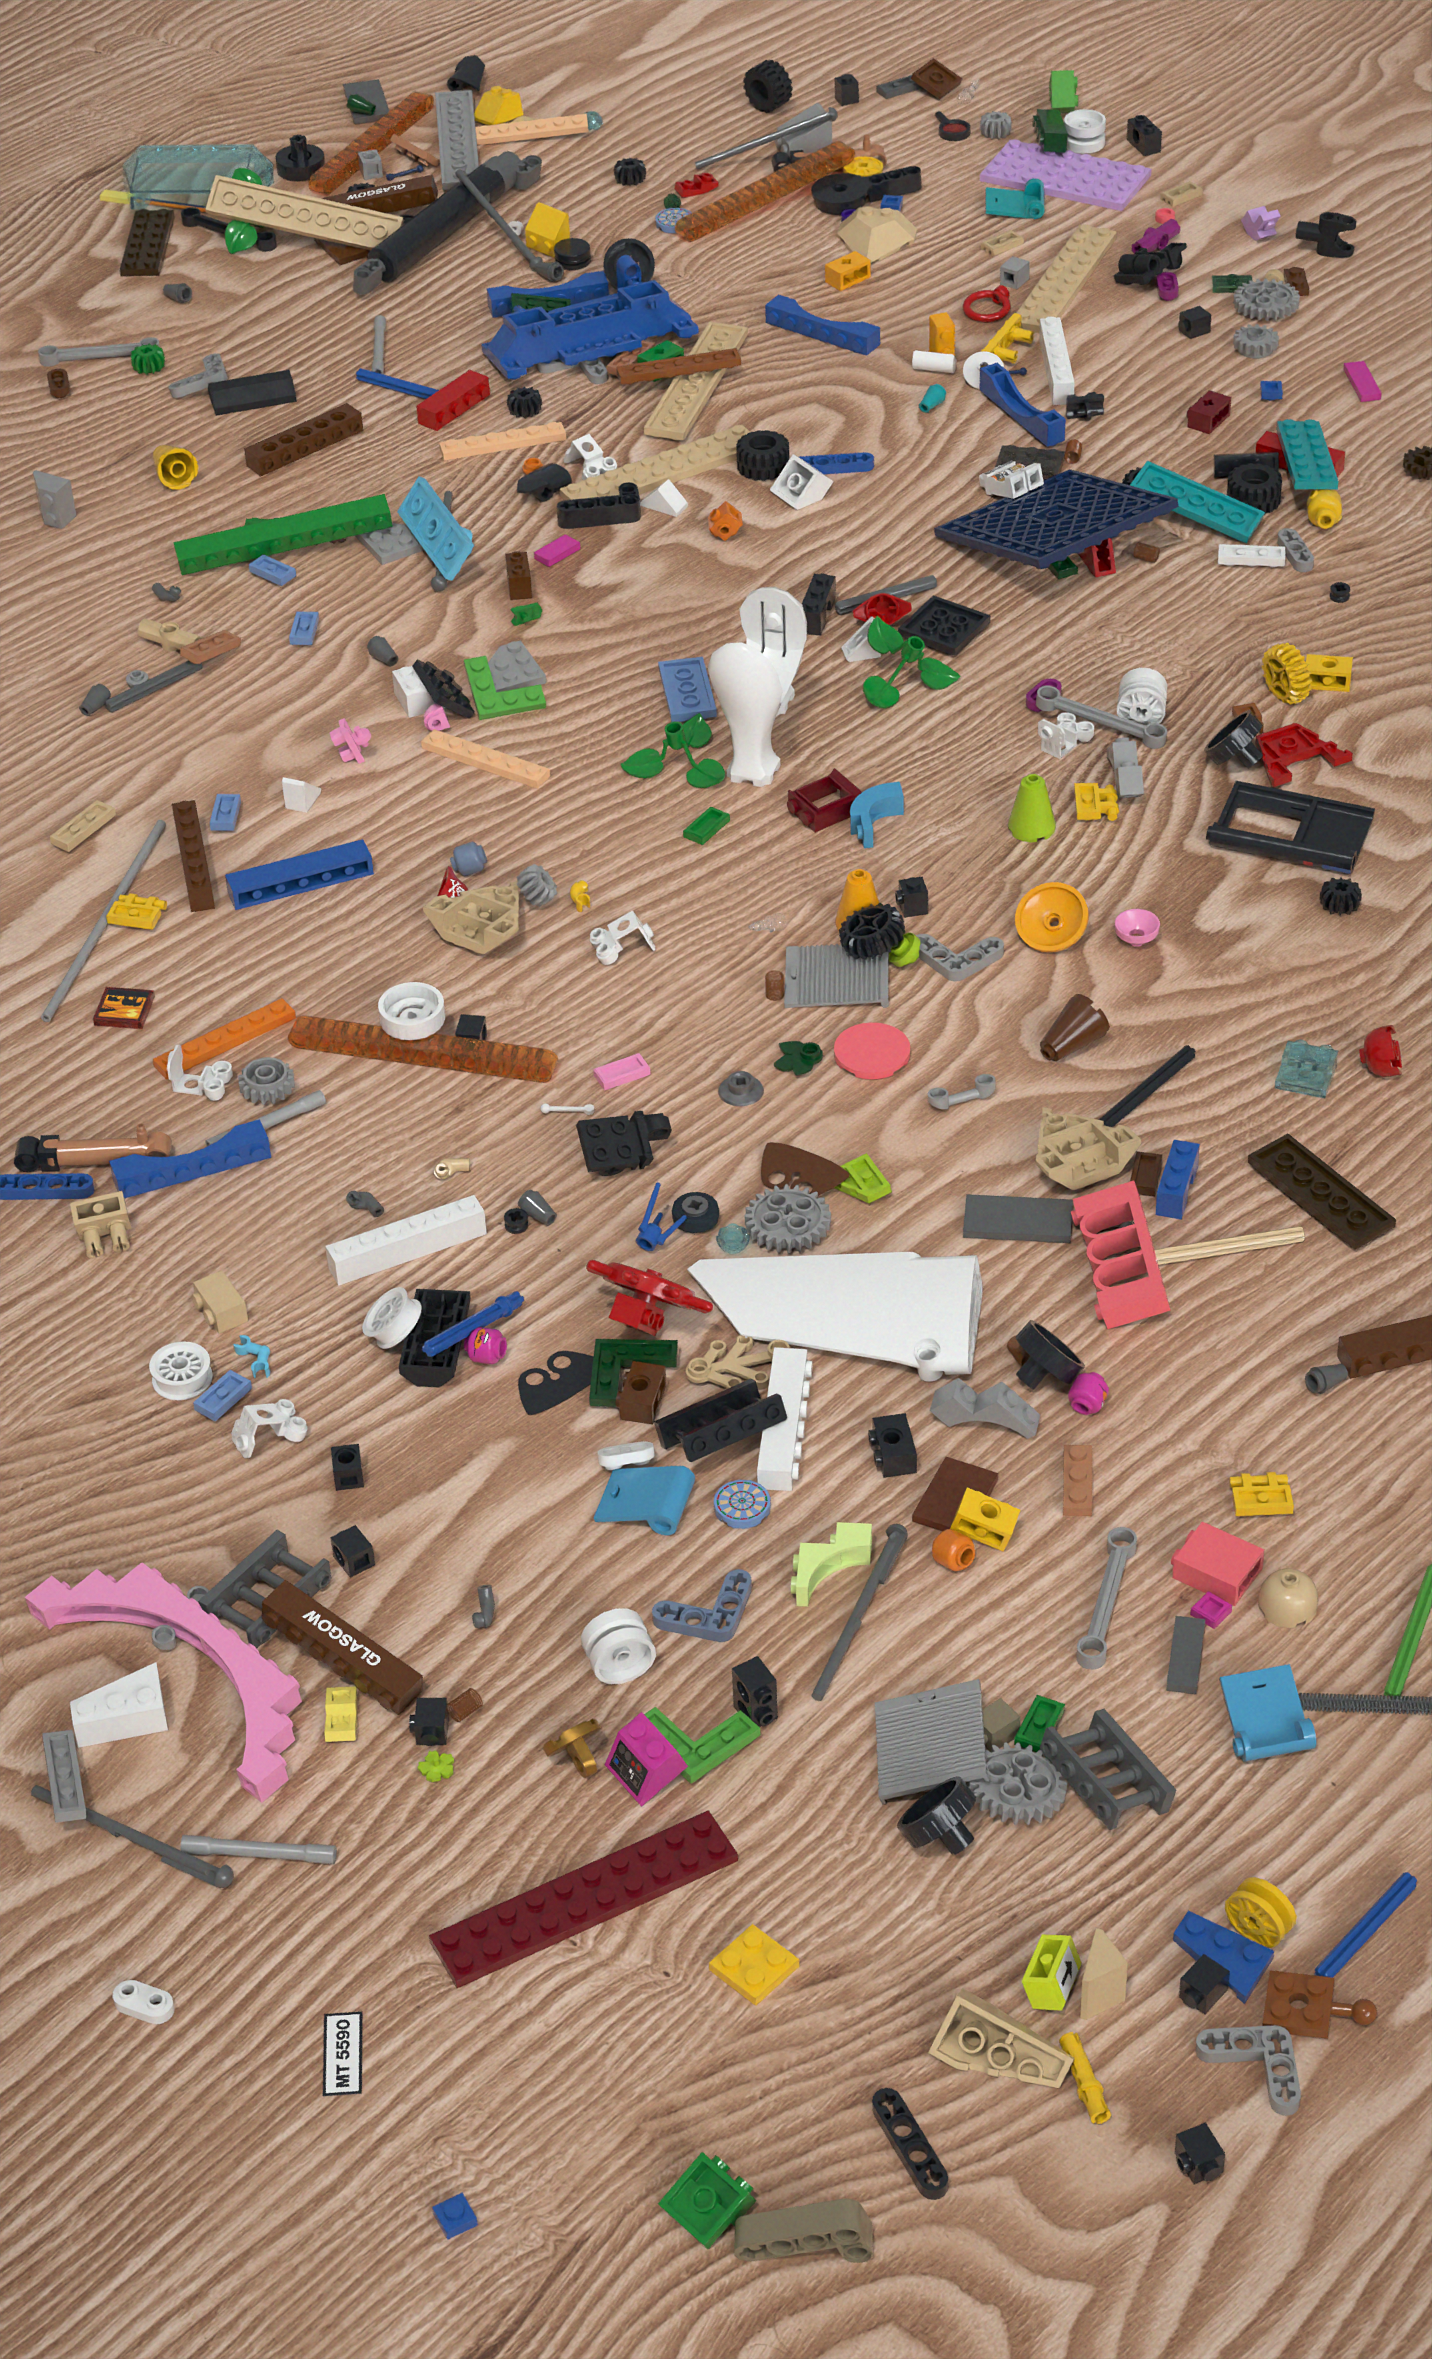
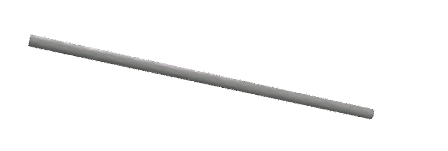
M158 820L43 1012L41 1016L43 1021L50 1022L107 926L106 915L113 903L118 901L120 894H126L165 828L166 823L163 820Z

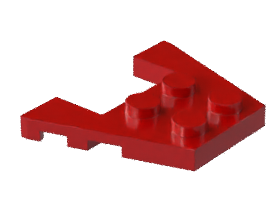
M1298 723L1257 735L1255 742L1257 749L1263 754L1261 759L1273 787L1292 781V773L1286 768V766L1292 763L1307 760L1310 757L1321 754L1335 767L1352 761L1353 755L1347 749L1344 751L1338 749L1337 744L1332 741L1325 742L1319 739V734Z

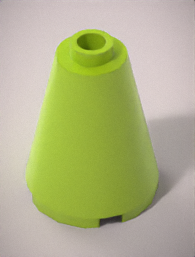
M1029 774L1021 780L1008 821V829L1012 831V836L1024 842H1037V838L1045 837L1046 840L1054 834L1056 829V822L1045 780L1037 774Z

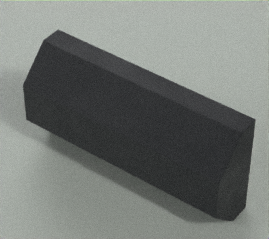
M289 370L208 383V393L216 416L297 402L293 379Z
M416 1289L414 1299L421 1303V1314L412 1331L405 1337L399 1362V1374L417 1387L439 1388L454 1378L462 1340L432 1357L427 1356L426 1352L422 1351V1346H424L425 1341L467 1318L471 1301L470 1291Z

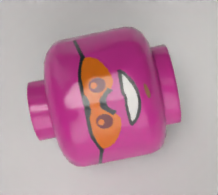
M478 1327L465 1338L464 1349L473 1362L496 1364L506 1354L507 1341L497 1329Z
M1098 1373L1079 1374L1068 1392L1071 1407L1083 1415L1099 1412L1109 1394V1387L1104 1378Z

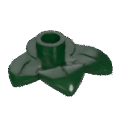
M800 1041L779 1043V1048L785 1055L774 1062V1067L781 1071L793 1070L795 1075L806 1074L813 1069L815 1064L823 1059V1051L818 1044L813 1042L804 1044Z

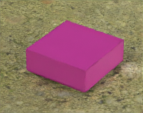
M1208 1591L1191 1608L1190 1615L1194 1618L1205 1619V1624L1215 1629L1232 1612V1605Z

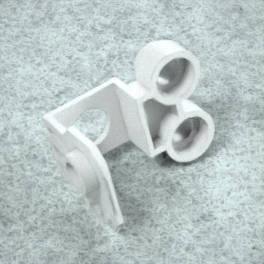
M590 434L572 441L571 447L567 449L564 457L565 463H570L581 457L585 459L582 473L583 480L617 468L614 458H603V451ZM590 445H592L594 448L593 451L588 452Z
M1072 713L1059 714L1057 725L1042 719L1038 722L1041 750L1060 759L1077 746V740L1089 742L1094 736V725L1088 721L1076 723V717Z
M633 910L608 924L609 931L596 928L590 934V942L597 951L596 956L603 965H610L616 961L618 952L623 950L619 939L639 928L652 950H656L651 939L654 936L653 931L648 923L642 924ZM624 921L630 922L627 929L623 931L618 930L620 923Z
M176 1045L174 1050L169 1053L167 1064L168 1077L172 1081L173 1092L203 1095L205 1093L210 1100L221 1099L225 1093L224 1084L228 1083L233 1076L231 1064L227 1061H218L212 1066L206 1065L201 1076L184 1074L181 1045ZM191 1080L198 1082V1086L190 1089L184 1086L186 1082Z
M281 1399L275 1404L244 1406L240 1419L235 1421L232 1430V1441L244 1458H250L255 1446L254 1435L258 1425L270 1424L277 1436H285L288 1440L294 1442L303 1441L308 1428L303 1418L294 1416V1404L289 1400ZM257 1411H267V1417H260L257 1414Z

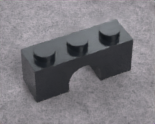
M822 573L814 574L802 602L807 619V634L821 636L826 624V610L831 611L836 599V576Z

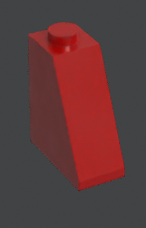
M1107 538L1101 544L1089 546L1083 552L1078 553L1095 578L1116 573L1112 538Z

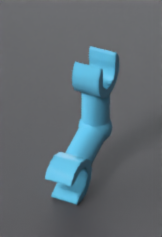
M239 1335L243 1345L233 1344L236 1354L246 1355L251 1353L258 1355L257 1361L251 1365L253 1377L256 1378V1373L259 1370H265L266 1378H268L270 1375L268 1364L269 1347L252 1343L248 1336Z

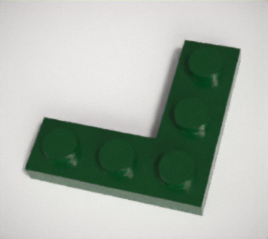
M511 293L510 296L511 313H514L513 309L516 305L517 307L520 305L523 309L542 307L547 313L551 310L571 305L570 299L517 293Z
M595 1339L589 1394L590 1406L616 1407L621 1367H631L633 1361L677 1368L678 1340Z

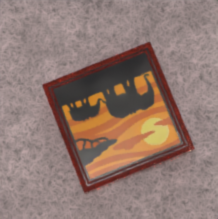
M106 987L93 1017L94 1026L143 1029L155 998L154 990Z

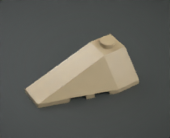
M963 1988L956 1996L928 2052L956 2069L979 2071L997 2077L1000 2075L1016 2078L1023 2082L1060 2088L1074 2060V2057L1008 2014Z

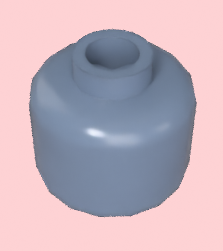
M475 842L455 847L453 850L454 857L450 858L454 871L459 870L463 876L482 871L484 864L487 863V857L482 845H477Z

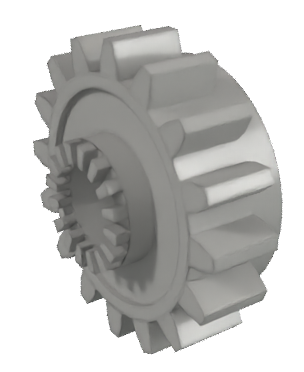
M1249 324L1247 328L1240 327V330H1236L1234 334V348L1238 349L1239 353L1245 357H1267L1273 350H1277L1279 342L1278 332H1273V328L1267 329V325L1259 327L1256 324L1252 327Z
M264 1057L253 1060L245 1068H242V1075H238L240 1093L244 1094V1099L251 1098L252 1103L261 1100L262 1105H265L266 1101L270 1100L274 1104L276 1098L284 1100V1094H291V1088L295 1087L293 1069L289 1068L288 1063L285 1064L277 1058Z

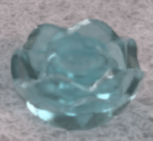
M595 111L584 113L587 114L588 130H598L603 125V118L599 113Z
M732 1223L720 1228L716 1241L723 1251L735 1254L747 1247L750 1235L745 1227Z

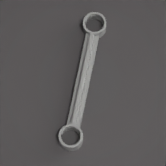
M148 337L142 339L139 343L67 349H58L56 346L48 345L41 347L38 350L40 364L50 367L57 365L60 361L130 356L131 351L135 350V347H141L142 344L148 345L149 343L160 347V343L157 338Z
M1043 686L1037 691L1036 706L1043 711L1060 709L1143 738V744L1152 749H1159L1165 745L1167 729L1159 723H1150L1145 726L1062 697L1060 696V691L1052 686Z
M1126 1527L1114 1528L1108 1534L1107 1552L1110 1556L1087 1636L1082 1637L1077 1643V1662L1086 1669H1098L1106 1662L1107 1644L1104 1639L1126 1560L1132 1558L1136 1553L1137 1536L1133 1530ZM1126 1541L1130 1545L1121 1547L1115 1545L1114 1542ZM1087 1649H1095L1101 1653L1095 1656H1090L1083 1653V1651Z

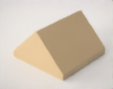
M1096 1928L1082 1980L1080 2019L1088 2020L1124 2002L1126 1997L1128 1962L1102 1929Z

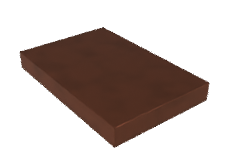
M945 1457L913 1512L912 1521L940 1531L950 1529L966 1489L970 1488L990 1496L998 1481V1473Z

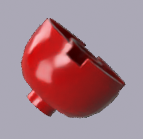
M1393 1025L1373 1029L1364 1039V1048L1359 1049L1361 1063H1367L1369 1070L1378 1076L1392 1077L1402 1075L1398 1068H1402L1398 1040H1393L1391 1035L1396 1033Z

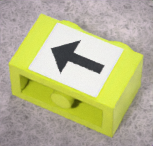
M1041 1935L1022 1979V1984L1032 2009L1063 2010L1082 1964L1071 1936Z

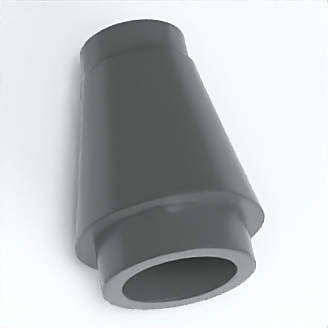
M538 262L535 266L537 273L552 282L558 281L563 277L564 269L558 262Z
M185 283L166 284L163 287V294L179 303H185L191 299L192 290Z
M374 636L369 640L367 649L371 656L388 666H393L397 663L399 657L384 637Z
M102 684L92 686L79 706L80 711L84 715L90 716L103 707L105 701L111 697L109 689Z
M527 1190L518 1201V1206L525 1210L528 1216L544 1223L546 1226L551 1225L557 1217V1213L554 1212L538 1191Z
M1343 1364L1312 1367L1305 1375V1383L1312 1393L1323 1394L1347 1379L1348 1372Z

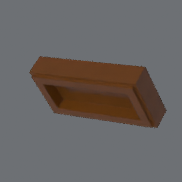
M1136 1151L1130 1181H1135L1139 1195L1155 1197L1162 1165V1154Z

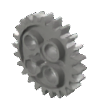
M1267 278L1264 281L1257 279L1256 282L1250 280L1249 284L1242 283V287H1237L1234 293L1233 304H1235V308H1238V312H1243L1244 316L1250 315L1251 319L1256 316L1258 320L1265 318L1266 321L1269 318L1277 320V317L1284 319L1285 315L1291 316V312H1296V309L1299 308L1300 295H1298L1299 291H1296L1295 287H1290L1289 283L1283 284V281L1277 283L1275 279L1272 281H1268Z
M785 1184L784 1190H780L777 1186H774L773 1192L764 1189V1196L756 1194V1200H750L749 1207L745 1208L746 1232L750 1233L751 1240L757 1239L758 1246L766 1243V1250L774 1246L778 1253L782 1248H786L788 1253H791L792 1248H796L801 1252L803 1245L810 1249L812 1248L811 1242L819 1244L820 1237H826V1230H830L831 1212L829 1211V1204H825L824 1197L818 1198V1192L809 1194L808 1187L800 1191L799 1185H796L794 1189H789L788 1184Z
M1004 1743L1003 1749L992 1745L991 1752L985 1750L990 1781L985 1782L984 1778L966 1781V1784L976 1796L975 1803L981 1802L980 1811L990 1809V1817L992 1818L999 1814L1001 1815V1822H1005L1008 1817L1012 1818L1014 1825L1018 1824L1019 1819H1023L1027 1825H1030L1031 1818H1034L1039 1823L1042 1822L1043 1815L1051 1818L1053 1810L1059 1811L1061 1803H1064L1067 1789L1065 1778L1047 1757H1043L1041 1750L1036 1753L1032 1752V1745H1029L1024 1750L1021 1749L1020 1743H1016L1015 1748H1010L1007 1743Z

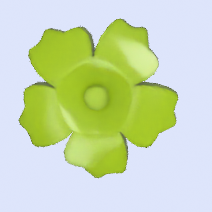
M436 1750L429 1751L428 1755L425 1756V1761L418 1762L417 1768L423 1776H426L427 1781H441V1777L447 1779L454 1774L452 1765L454 1758L452 1754L445 1753L441 1754L439 1758Z

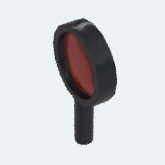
M941 111L935 113V117L941 122L939 124V136L942 139L962 141L970 136L971 126L968 122L960 119L949 120Z

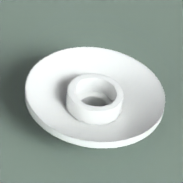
M977 352L971 355L964 363V378L971 387L980 389V367L996 362L1004 367L1003 362L993 353Z

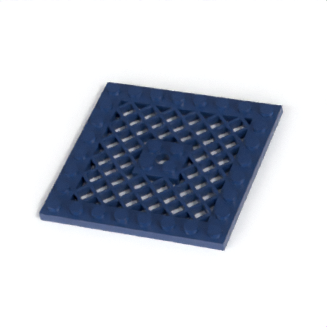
M1069 469L1044 480L1043 485L1014 499L1004 497L935 527L934 532L936 537L943 538L945 541L956 542L958 545L969 546L971 549L992 553L997 557H1005L1010 559V561H1018L1023 563V565H1031L1037 569H1045L1050 566L1049 564L1066 560L1067 556L1081 553L1089 546L1099 545L1107 538H1115L1125 530H1133L1141 523H1148L1159 515L1169 514L1170 510L1179 507L1178 498Z

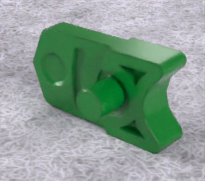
M538 603L513 607L510 609L514 614L511 622L514 626L525 624V622L539 619L543 610Z

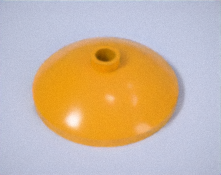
M1059 882L1044 883L1031 889L1021 899L1015 913V925L1019 936L1029 947L1041 952H1058L1069 948L1082 937L1089 920L1088 907L1080 892L1070 885ZM1054 921H1058L1057 926H1051Z

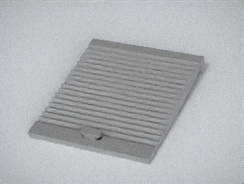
M827 944L825 946L816 945L815 947L813 945L810 947H786L785 1008L881 1002L883 1008H887L889 1006V952L883 953L882 956L877 955L874 959L868 957L866 960H863L861 957L855 959L853 956H849L841 944H831L830 946Z
M979 1679L875 1702L878 1794L882 1805L887 1803L886 1799L930 1790L945 1780L960 1776L964 1782L984 1778L985 1782L990 1781L986 1765L982 1694Z

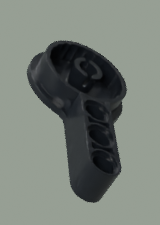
M908 166L867 177L850 173L831 174L818 179L812 185L811 195L816 201V206L819 210L828 214L841 215L844 210H857L859 207H863L866 203L867 195L871 203L882 200L884 195L900 196L919 191L922 188L921 169L917 166Z

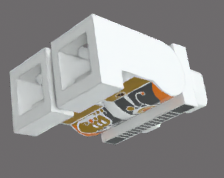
M1009 461L979 475L980 486L986 489L987 495L994 494L1013 499L1044 484L1041 465L1038 463L1025 467L1023 464Z

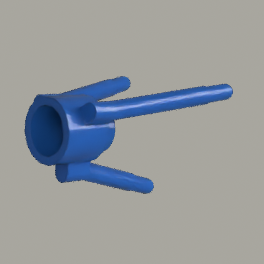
M659 1182L655 1184L643 1221L638 1228L640 1233L636 1238L637 1245L646 1251H653L657 1244L663 1245L666 1239L687 1219V1216L683 1215L663 1234H661L662 1230L658 1226L663 1217L661 1212L658 1213L653 1223L648 1224L661 1186Z

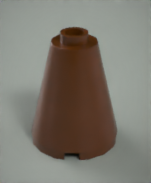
M1075 994L1069 999L1040 1042L1041 1054L1047 1060L1059 1061L1106 1035L1110 1028L1108 1019L1100 1008L1096 1011L1091 1006L1093 1001L1082 994Z

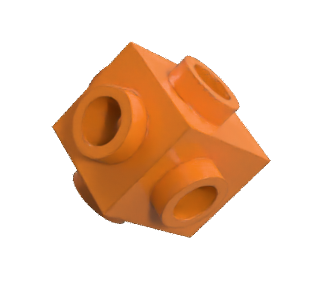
M725 501L709 514L710 532L715 537L719 536L726 541L730 536H734L743 525L742 513Z

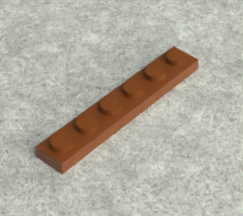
M732 348L617 366L616 371L621 384H633L639 381H653L658 378H672L677 375H692L696 372H711L715 369H730L735 366H741V357L737 349Z

